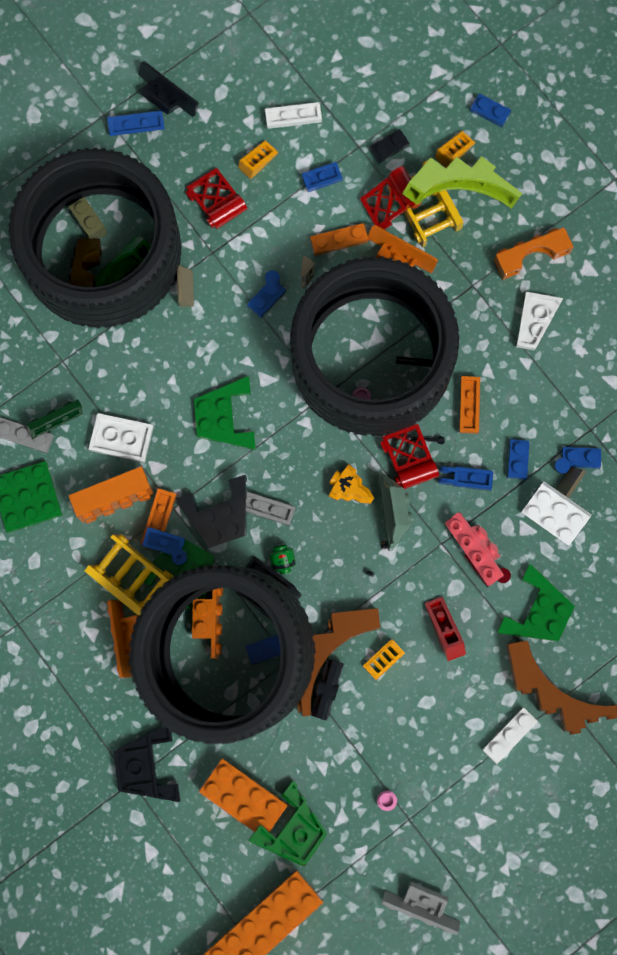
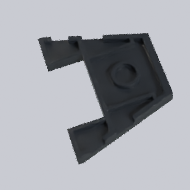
M246 475L228 480L234 500L202 511L198 510L193 493L175 498L209 548L247 536Z
M163 726L113 751L118 792L181 802L179 783L158 786L153 745L173 742L172 732L169 731L170 728Z

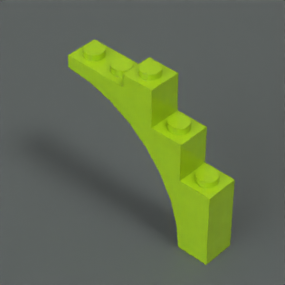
M481 156L472 168L458 157L447 168H444L434 159L430 158L411 179L402 194L418 205L426 197L436 192L454 189L470 190L488 195L512 209L523 193L494 172L496 166Z

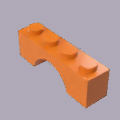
M565 227L561 229L554 228L546 235H536L531 238V241L526 243L522 241L515 244L511 249L507 250V248L499 250L494 258V262L502 280L520 274L522 260L527 255L540 252L547 254L555 260L570 254L573 244Z

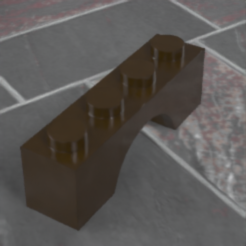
M78 238L77 246H74L73 249L74 258L71 259L72 270H69L70 282L67 283L79 287H96L94 274L87 272V270L101 264V239Z

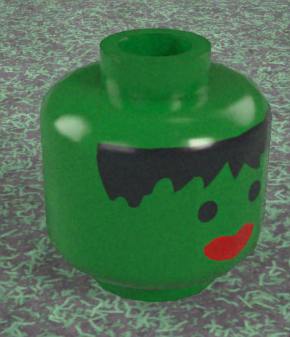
M287 545L273 547V551L269 553L272 569L280 571V574L290 573L291 568L296 565L293 549Z

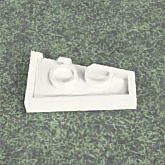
M530 292L525 293L516 347L535 351L563 298Z

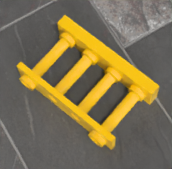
M447 190L432 194L433 196L436 195L439 200L438 204L415 215L411 208L404 212L414 231L413 235L416 242L420 243L422 247L426 246V237L450 226L456 232L463 227L464 222ZM439 211L446 213V220L422 231L418 221Z
M113 534L111 538L116 542L99 565H88L85 572L140 616V610L145 605V602L151 599L150 596L174 576L166 570L163 572L128 543L130 540L122 534ZM123 547L131 555L115 576L110 578L105 574V569ZM139 560L146 567L130 588L124 590L119 586L121 584L120 581L135 561ZM151 572L155 573L161 579L145 600L139 602L134 598L136 591Z

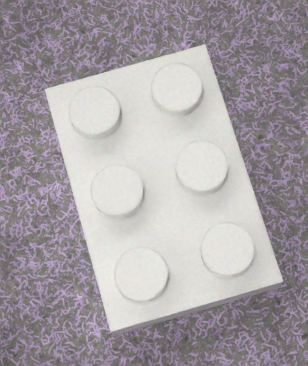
M97 413L88 450L145 463L154 426Z
M544 481L522 510L524 515L568 546L592 516V514Z

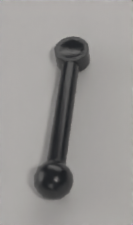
M407 435L405 439L417 441L418 437ZM442 436L438 438L424 437V440L428 442L445 443V438Z

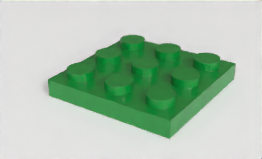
M46 461L0 475V512L7 533L63 516Z

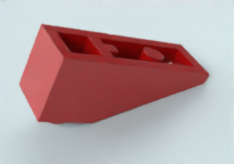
M440 597L425 603L447 661L466 655L464 641L444 598Z

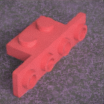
M460 512L445 522L488 586L504 576L495 563V560L501 557V555L498 553L497 546L491 543L487 537V532L484 528L480 527V525L470 527Z

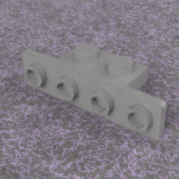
M413 882L410 883L404 898L385 891L382 904L387 908L402 912L408 917L419 919L427 925L441 928L447 933L458 935L460 921L443 914L449 897Z

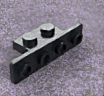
M146 61L141 62L138 75L149 84L141 89L140 94L167 115L180 107L190 116L194 117L197 113L199 102Z

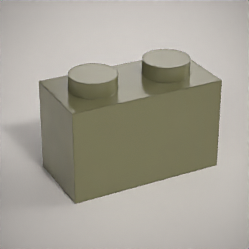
M85 197L69 206L73 217L88 239H100L107 235L105 226Z

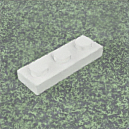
M320 102L265 109L267 129L322 122Z
M523 707L482 750L498 764L538 721Z

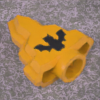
M349 464L342 473L337 470L329 482L333 487L328 497L337 501L343 499L348 502L354 499L359 503L371 504L374 499L370 490L362 485V478L356 474V469Z

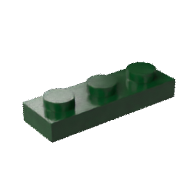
M79 400L68 402L64 407L52 410L47 415L32 420L27 424L28 434L31 439L82 415L81 403Z

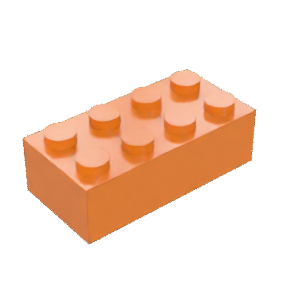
M141 466L68 496L77 518L82 523L86 522V524L96 521V517L112 515L115 513L114 510L121 507L122 509H127L133 506L132 503L136 501H147L154 493L147 475Z
M223 758L199 791V793L253 832L259 825H262L270 832L288 806L284 801Z

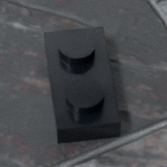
M398 129L371 145L369 151L377 163L380 164L409 147L410 143L401 129Z

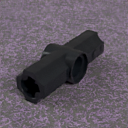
M328 659L326 662L322 679H320L316 692L317 697L311 714L312 717L325 721L329 718L333 701H335L339 688L338 682L344 663Z

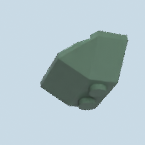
M381 472L378 473L377 478L389 551H393L409 530L410 524H413L411 512L407 511V505H410L408 493L405 494L403 487Z

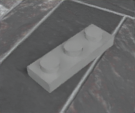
M0 418V439L48 454L54 435L44 433L31 439L27 426Z
M247 492V513L290 526L296 507Z

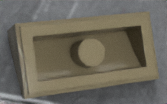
M303 255L301 288L305 289L315 276V263Z
M178 266L177 287L179 306L193 307V272L183 266Z
M571 467L556 490L569 498L585 475V470Z

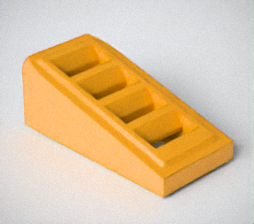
M462 130L437 150L435 158L447 168L456 157L460 158L475 142ZM459 139L462 140L466 145L464 146V145L459 141Z
M265 140L239 160L238 168L248 178L252 179L278 154V151ZM264 149L269 154L266 155L262 150Z
M391 639L363 667L377 680L405 652ZM391 647L398 655L395 657L387 648ZM385 652L392 661L388 662L382 653ZM378 657L386 665L384 668L376 660ZM372 662L380 670L379 673L370 666Z

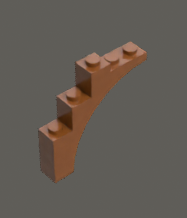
M378 608L331 613V618H328L329 630H333V633L313 636V641H315L314 670L311 673L312 678L309 686L298 703V713H302L303 717L311 716L313 685L319 670L327 658L349 639L365 632L379 630Z
M528 641L506 645L515 692L521 691V695L533 693L532 689L535 688L539 712L545 711V715L557 713L556 709L559 708L563 732L569 731L570 735L581 733V729L586 728L585 720H587V723L599 721L598 717L606 716L607 720L617 718V705L600 706L588 704L570 697L554 686L539 669L532 656Z

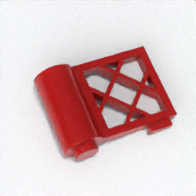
M404 166L393 170L384 181L360 198L374 224L383 230L393 225L391 221L407 209H415L421 205V202L417 205L402 194L411 181V177ZM387 184L391 188L389 197L382 195L383 187ZM371 196H377L375 207H371L367 201ZM381 197L389 199L387 210L379 208ZM393 200H398L401 208L396 212L391 211ZM384 211L386 212L385 220L380 223L377 218L378 212Z
M217 167L186 187L188 190L185 192L192 202L195 200L208 217L206 222L210 228L214 227L217 230L247 210V206L241 196L234 191ZM215 175L219 177V184L209 183L210 179ZM198 186L205 187L203 194H196L193 190ZM208 188H216V196L206 195ZM221 189L229 190L231 193L227 197H219ZM205 199L215 200L214 205L207 209L204 205Z
M418 424L382 437L383 441L380 442L384 453L388 452L397 474L394 477L395 482L403 487L404 490L439 477L437 466L431 457ZM416 430L418 435L416 443L405 439L408 432ZM395 437L402 440L398 450L390 447L389 439ZM403 442L414 446L410 455L400 451ZM416 447L424 450L426 457L418 459L412 455ZM398 454L409 458L407 464L398 467L396 462Z

